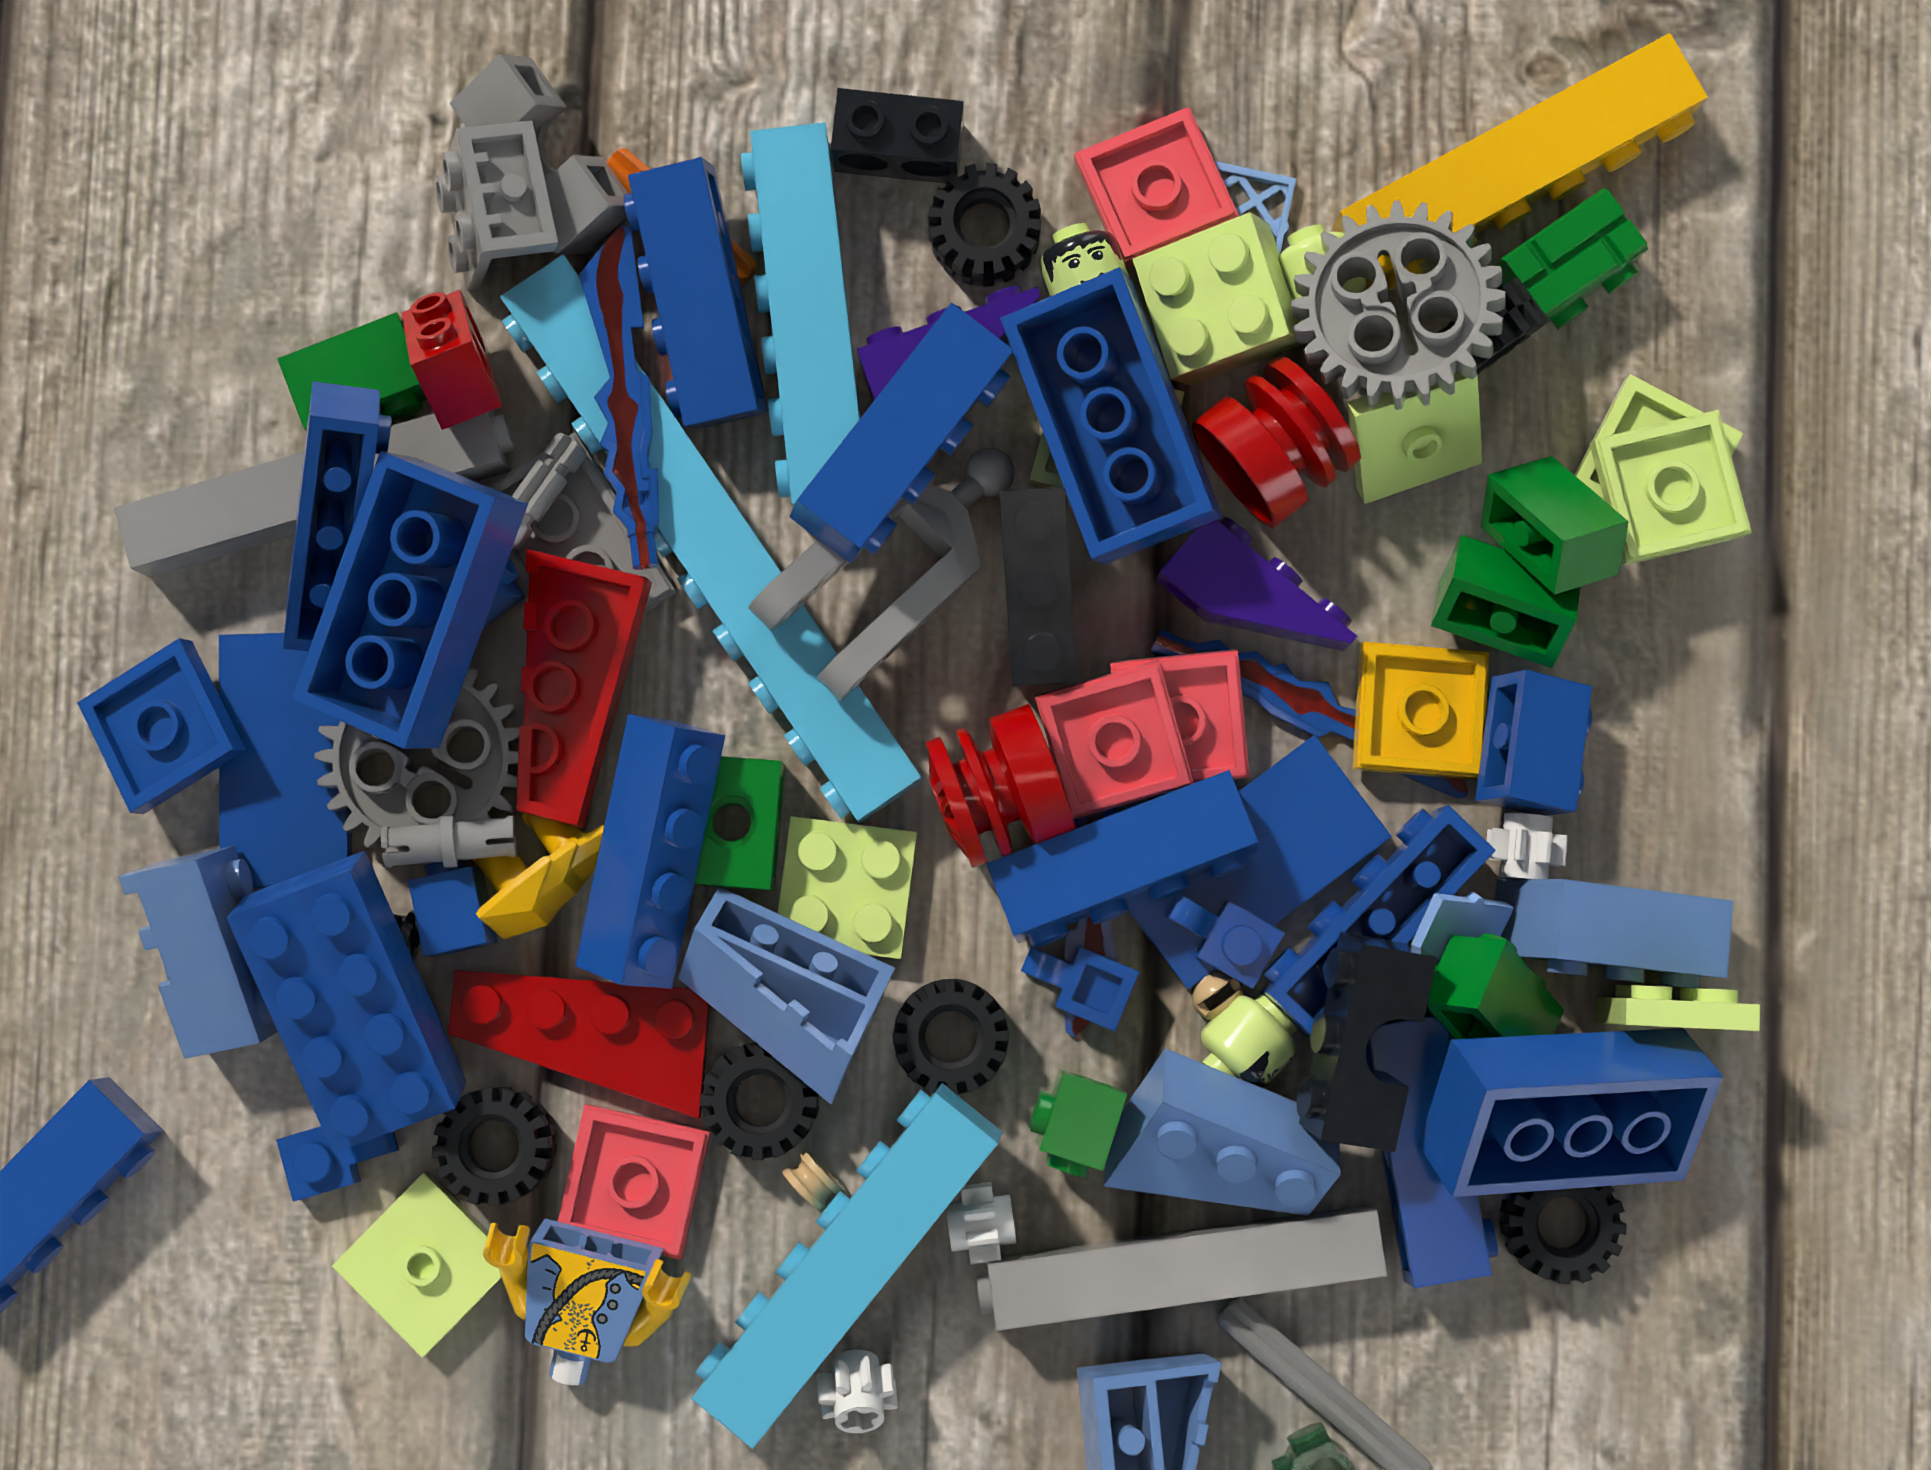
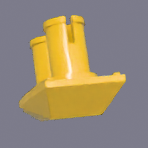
M523 813V821L531 827L550 855L541 857L529 868H527L519 855L517 857L501 856L472 859L481 868L497 891V894L481 906L475 914L503 939L547 926L561 907L580 891L595 871L604 825L589 833H582L578 827Z

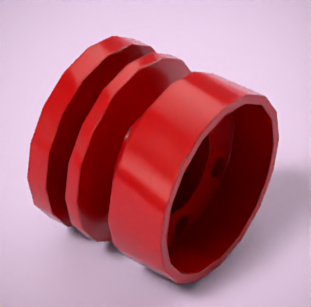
M1279 355L1265 366L1263 370L1265 379L1253 375L1245 381L1244 391L1253 412L1249 411L1235 399L1224 397L1193 421L1191 426L1197 444L1221 481L1252 516L1263 525L1272 529L1306 504L1309 499L1299 472L1314 484L1326 488L1336 479L1334 468L1347 472L1361 459L1359 445L1334 401L1300 366L1289 358Z
M1029 704L989 718V732L993 748L980 752L965 727L956 730V736L964 759L951 763L941 737L925 742L929 753L928 780L950 839L956 843L968 858L971 868L987 863L978 836L983 833L992 832L999 852L1004 857L1012 853L1008 824L1020 820L1034 844L1076 829L1051 753Z

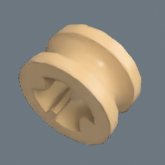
M805 1149L800 1154V1165L795 1168L788 1166L782 1173L795 1190L811 1206L822 1213L827 1207V1198L833 1194L837 1195L839 1191L843 1193L846 1189L815 1155Z

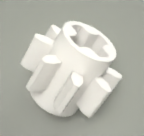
M1504 813L1503 829H1487L1486 841L1496 850L1487 860L1501 861L1499 878L1548 879L1549 866H1566L1568 835L1552 834L1553 817L1525 813Z
M991 1182L964 1185L961 1189L962 1201L951 1202L946 1208L952 1252L969 1250L971 1265L1001 1261L1000 1246L1016 1244L1010 1194L993 1197Z
M849 1350L842 1352L832 1359L830 1364L831 1373H819L816 1376L818 1403L821 1404L822 1418L829 1419L835 1417L836 1426L844 1432L864 1433L872 1431L884 1422V1410L898 1408L893 1366L891 1364L879 1366L878 1357L870 1351Z

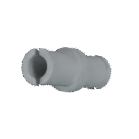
M514 815L506 816V818L456 822L455 816L440 817V823L400 827L382 826L381 848H386V853H382L384 867L390 868L395 865L443 861L444 868L458 867L459 860L501 856L517 857V835H514V830H516Z

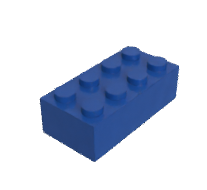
M1120 267L1000 318L1010 346L1014 350V357L1092 560L1106 565L1223 517L1134 283Z
M380 451L292 700L404 749L440 748L528 503L421 459Z
M366 851L252 892L240 900L226 919L333 1153L456 1108L467 1080Z
M1684 1028L1453 1039L1449 1044L1418 1146L1452 1197L1684 1181L1723 1075Z

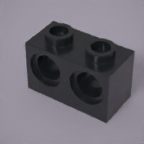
M837 88L830 149L834 172L946 184V177L954 171L957 176L959 175L964 129V101Z

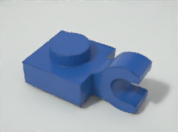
M1177 894L1165 914L1166 918L1203 938L1194 956L1252 989L1255 987L1285 934L1283 931L1229 900H1225L1216 916L1190 899Z
M1081 946L1073 964L1037 948L1030 947L1021 969L1022 972L1062 988L1055 1007L1114 1032L1140 972Z
M321 1126L276 1139L293 1202L359 1183L361 1178L357 1167L358 1162L399 1151L394 1131L333 1153Z

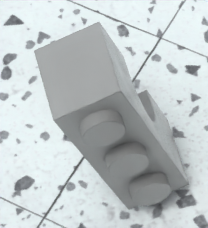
M499 54L449 103L462 121L460 128L533 121L558 239V245L554 251L556 254H588L627 218L624 195L629 193L603 157L572 155L557 170L548 161L544 148L546 131L551 122L567 107L532 58Z

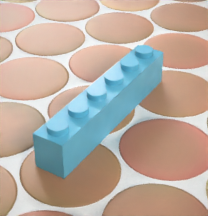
M825 122L750 131L752 152L741 153L745 191L757 190L759 213L748 214L752 252L763 251L766 274L754 276L759 313L770 312L773 336L761 337L764 368L766 375L777 374L780 396L768 399L770 424L773 436L784 435L786 459L775 461L779 498L791 497L793 507L798 497L860 420L832 166Z
M943 1083L931 1097L922 1090L917 1093L896 1120L906 1128L891 1148L881 1140L877 1143L856 1170L865 1179L850 1199L841 1191L837 1193L815 1221L824 1229L823 1233L810 1249L800 1241L775 1271L777 1275L784 1279L783 1283L770 1299L759 1291L735 1321L744 1330L730 1349L719 1341L695 1371L704 1381L691 1399L750 1448L753 1449L999 1143L1003 1132Z

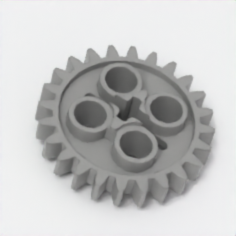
M1394 201L1390 217L1383 219L1380 218L1374 206L1369 205L1366 209V224L1358 226L1353 219L1345 215L1342 217L1343 237L1339 239L1325 231L1320 234L1325 255L1316 252L1305 253V266L1311 274L1295 275L1296 292L1303 297L1291 301L1293 318L1302 320L1294 326L1296 340L1298 343H1309L1304 349L1305 361L1308 365L1324 361L1320 374L1321 380L1325 385L1343 376L1342 391L1344 398L1349 399L1360 387H1364L1367 389L1369 407L1374 408L1380 400L1382 393L1385 392L1392 393L1395 408L1400 410L1404 405L1406 392L1415 391L1418 399L1426 406L1430 402V386L1438 384L1443 391L1452 395L1455 393L1453 374L1456 371L1470 379H1474L1477 376L1476 363L1471 355L1481 358H1491L1493 355V342L1486 335H1500L1503 330V317L1494 313L1505 309V291L1494 289L1502 284L1501 266H1487L1492 260V247L1489 243L1471 248L1475 241V227L1473 225H1467L1456 233L1452 232L1453 212L1449 210L1442 214L1434 223L1428 221L1427 203L1424 202L1416 209L1413 217H1404L1400 201ZM1382 255H1388L1391 259L1401 303L1404 307H1407L1410 333L1418 349L1415 355H1408L1405 351L1394 305L1388 300L1387 281L1378 261V258ZM1417 259L1431 260L1437 265L1426 274H1414L1405 269L1410 262ZM1356 277L1367 278L1373 282L1369 289L1360 293H1351L1342 288L1348 280ZM1437 316L1447 317L1455 322L1451 329L1443 333L1429 332L1422 327L1428 319ZM1379 334L1391 340V343L1380 351L1370 352L1358 346L1364 338L1370 335Z
M472 667L467 671L440 748H432L431 753L439 763L472 780V787L468 790L460 788L425 766L418 769L416 774L410 772L413 763L404 753L356 727L340 721L339 726H319L318 732L334 743L333 749H326L315 753L314 758L317 761L333 765L332 772L317 780L318 785L321 788H338L340 792L326 805L331 812H338L348 808L352 811L342 827L346 832H354L364 825L369 827L365 836L364 846L372 849L381 841L382 826L400 827L440 823V817L455 816L456 822L491 819L489 814L493 809L505 813H512L514 810L502 794L504 789L517 790V777L509 774V767L518 766V752L510 751L509 745L519 741V728H504L503 723L515 713V709L512 704L493 708L491 704L497 697L500 689L496 683H493L480 691L476 690L475 686L479 675L476 668ZM462 731H473L484 738L482 754L471 763L457 762L449 755V745L452 738ZM374 753L390 755L394 761L395 770L388 782L380 786L365 784L360 774L363 761ZM439 785L445 787L450 793L451 803L448 810L438 818L428 819L420 816L416 809L418 794L425 787Z

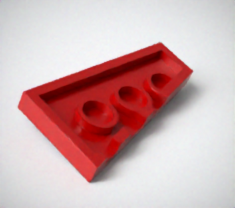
M526 549L525 571L529 573L528 602H524L523 629L527 631L526 667H522L521 693L525 694L524 725L519 728L516 810L524 814L584 829L652 582L644 576Z
M454 970L449 1035L697 1119L701 1118L702 1106H700V1095L703 1094L704 1090L703 1082L705 1078L711 1005L692 989L684 987H672L671 989L627 986L607 981Z

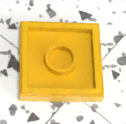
M1366 641L1361 643L1359 646L1352 770L1478 780L1486 723L1489 652Z

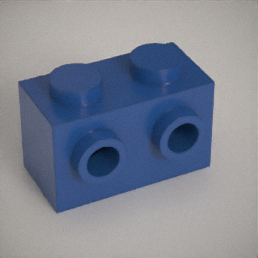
M1527 669L1492 677L1475 801L1527 814L1544 816L1576 812L1577 802L1584 787L1582 763L1586 736L1592 724V711L1590 709L1592 686Z

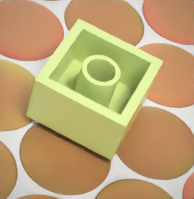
M1251 212L1133 258L1170 379L1194 386L1305 344L1298 343L1296 340L1294 326L1301 320L1293 318L1292 298L1279 261L1280 254L1271 226Z

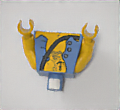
M544 1218L531 1239L529 1249L526 1246L530 1234L528 1226L520 1225L516 1236H509L503 1234L498 1229V1223H491L483 1250L484 1259L490 1265L499 1269L515 1314L525 1321L526 1340L531 1344L554 1350L549 1375L555 1381L566 1385L584 1384L588 1378L592 1359L613 1363L616 1361L623 1346H640L672 1316L674 1309L679 1306L691 1279V1273L687 1271L684 1272L681 1278L671 1277L662 1271L661 1266L664 1261L661 1260L664 1248Z

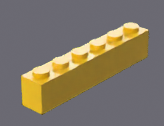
M1668 33L1344 208L1339 212L1332 229L1334 232H1343L1342 217L1345 215L1353 219L1358 226L1366 224V209L1369 205L1374 206L1381 219L1389 218L1393 202L1400 201L1404 217H1413L1416 209L1422 202L1427 203L1428 221L1434 223L1447 210L1453 212V233L1470 224L1475 227V234L1493 224L1497 226L1499 231L1506 230L1533 212L1529 206L1530 204L1547 195H1550L1552 200L1556 202L1580 189L1587 183L1584 175L1604 165L1607 172H1612L1641 154L1639 145L1657 135L1662 143L1681 135L1695 125L1696 121L1693 115L1708 96L1672 34ZM1476 236L1472 246H1474L1478 242ZM1382 255L1378 258V261L1385 274L1387 286L1390 290L1397 289L1396 275L1391 259L1388 255ZM1427 259L1414 260L1405 269L1410 273L1421 274L1423 269L1420 264L1427 261ZM1365 278L1366 289H1369L1373 282Z

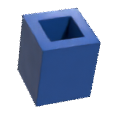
M459 860L458 867L444 868L443 861L424 865L425 877L408 880L423 957H438L498 943L496 932L475 914L489 900L485 877L481 868L473 866L464 868L463 860Z

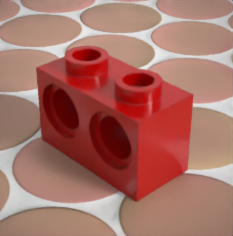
M461 290L447 295L442 292L425 295L415 301L409 310L401 312L410 365L442 430L502 407L490 352Z

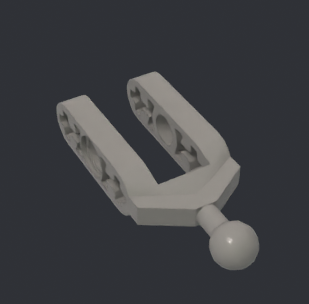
M996 448L979 450L972 454L967 461L966 478L951 492L928 485L913 505L902 498L889 515V518L893 521L899 516L939 556L940 560L847 645L817 676V679L838 701H841L980 569L982 564L968 510L980 498L999 496V490H1008L1014 479V464L1006 453ZM818 539L771 581L751 602L748 609L770 631H773L849 562Z

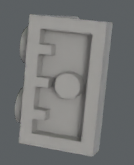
M533 121L456 128L449 152L442 153L443 174L435 176V190L440 212H450L454 235H448L447 239L451 268L454 273L463 272L466 290L470 291L480 289L491 259L555 251L558 239Z

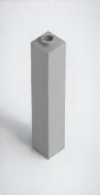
M492 410L444 430L441 429L434 414L393 425L390 431L388 452L421 459L476 482L512 471L507 452L516 450V445L506 415L496 416ZM304 452L114 507L130 568L150 578L293 536ZM375 454L374 467L379 454Z
M1369 1205L1312 1212L1309 1216L1298 1214L1001 1256V1261L987 1263L989 1274L976 1276L981 1315L994 1314L996 1331L1385 1277L1387 1272L1378 1212Z

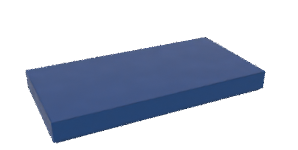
M284 633L219 635V696L246 749L245 752L219 767V849L236 846L238 859H244L250 869L253 889L269 887L352 855V832L348 833L342 828L352 811L349 808L338 812H331L326 805L340 792L338 788H321L317 780L332 772L333 765L324 764L314 758L316 752L333 749L334 743L318 732L319 726H339L340 720L292 700L308 651L283 649Z
M1313 735L1238 791L1258 839V852L1248 855L1251 864L1235 873L1219 878H1214L1212 870L1188 878L1190 888L1178 895L1190 899L1216 916L1225 900H1229L1274 926L1392 836L1316 735ZM1151 893L1128 901L1129 914L1186 990L1216 969L1194 956L1203 938L1165 917L1176 895L1160 901H1154Z

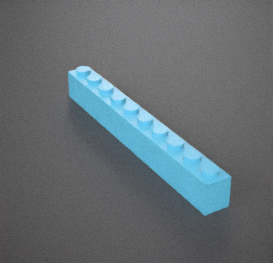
M563 254L500 296L511 312V315L503 319L502 323L522 352H525L532 346L535 347L546 364L536 373L557 404L569 397L581 415L580 418L571 424L589 451L594 455L603 449L600 446V441L608 424L594 396L608 381L610 376L580 278ZM603 313L615 375L613 392L608 400V408L615 422L618 456L614 474L625 487L629 505L638 500L631 449L638 406L630 400L626 390L622 339ZM635 360L637 371L646 375L640 367V365ZM650 382L653 436L648 460L650 469L658 468L659 524L655 529L656 549L662 558L674 551L687 570L677 580L698 610L709 603L723 623L712 630L733 662L742 656L747 658L758 675L748 682L751 689L769 714L780 707L794 727L784 734V737L804 766L816 760L830 781L822 785L820 790L839 818L842 819L849 813H852L858 823L861 824L920 784L922 778L859 685L845 698L838 701L817 679L820 672L837 656V653L804 605L773 631H770L748 609L757 595L781 571ZM645 524V525L642 526V528H643V530H644L645 533H646V524Z

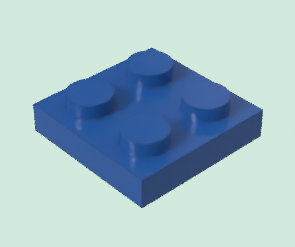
M178 638L77 702L130 813H147L246 751L191 640Z

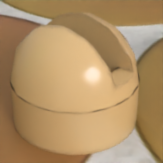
M1212 971L1193 986L1191 998L1196 1012L1204 1019L1211 1021L1227 1009L1235 999L1244 995L1241 983L1222 971ZM1229 983L1235 993L1210 1011L1203 1001L1216 994L1223 986Z

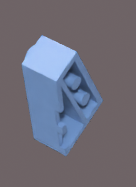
M235 845L159 861L118 876L124 895L138 892L150 925L141 927L138 932L144 950L158 948L162 958L167 981L161 982L158 988L184 1059L258 1044L278 1032L226 919L240 900L253 891L250 869L244 859H238Z
M1497 879L1495 900L1507 902L1514 907L1501 937L1510 941L1517 948V954L1521 958L1548 961L1547 972L1587 976L1588 965L1605 967L1604 979L1644 983L1645 971L1661 973L1660 985L1694 989L1700 988L1701 977H1728L1734 903L1732 900L1567 879Z
M719 887L694 928L678 979L822 1098L832 1104L875 1017L895 968Z
M1165 1048L1122 1110L1105 1164L1103 1186L1309 1216L1341 1175L1340 1143L1321 1141L1300 1125V1117L1297 1113L1295 1101Z
M1200 1352L1077 1368L1087 1470H1196L1201 1445L1205 1446L1209 1427L1206 1419L1214 1382L1218 1383L1222 1362Z

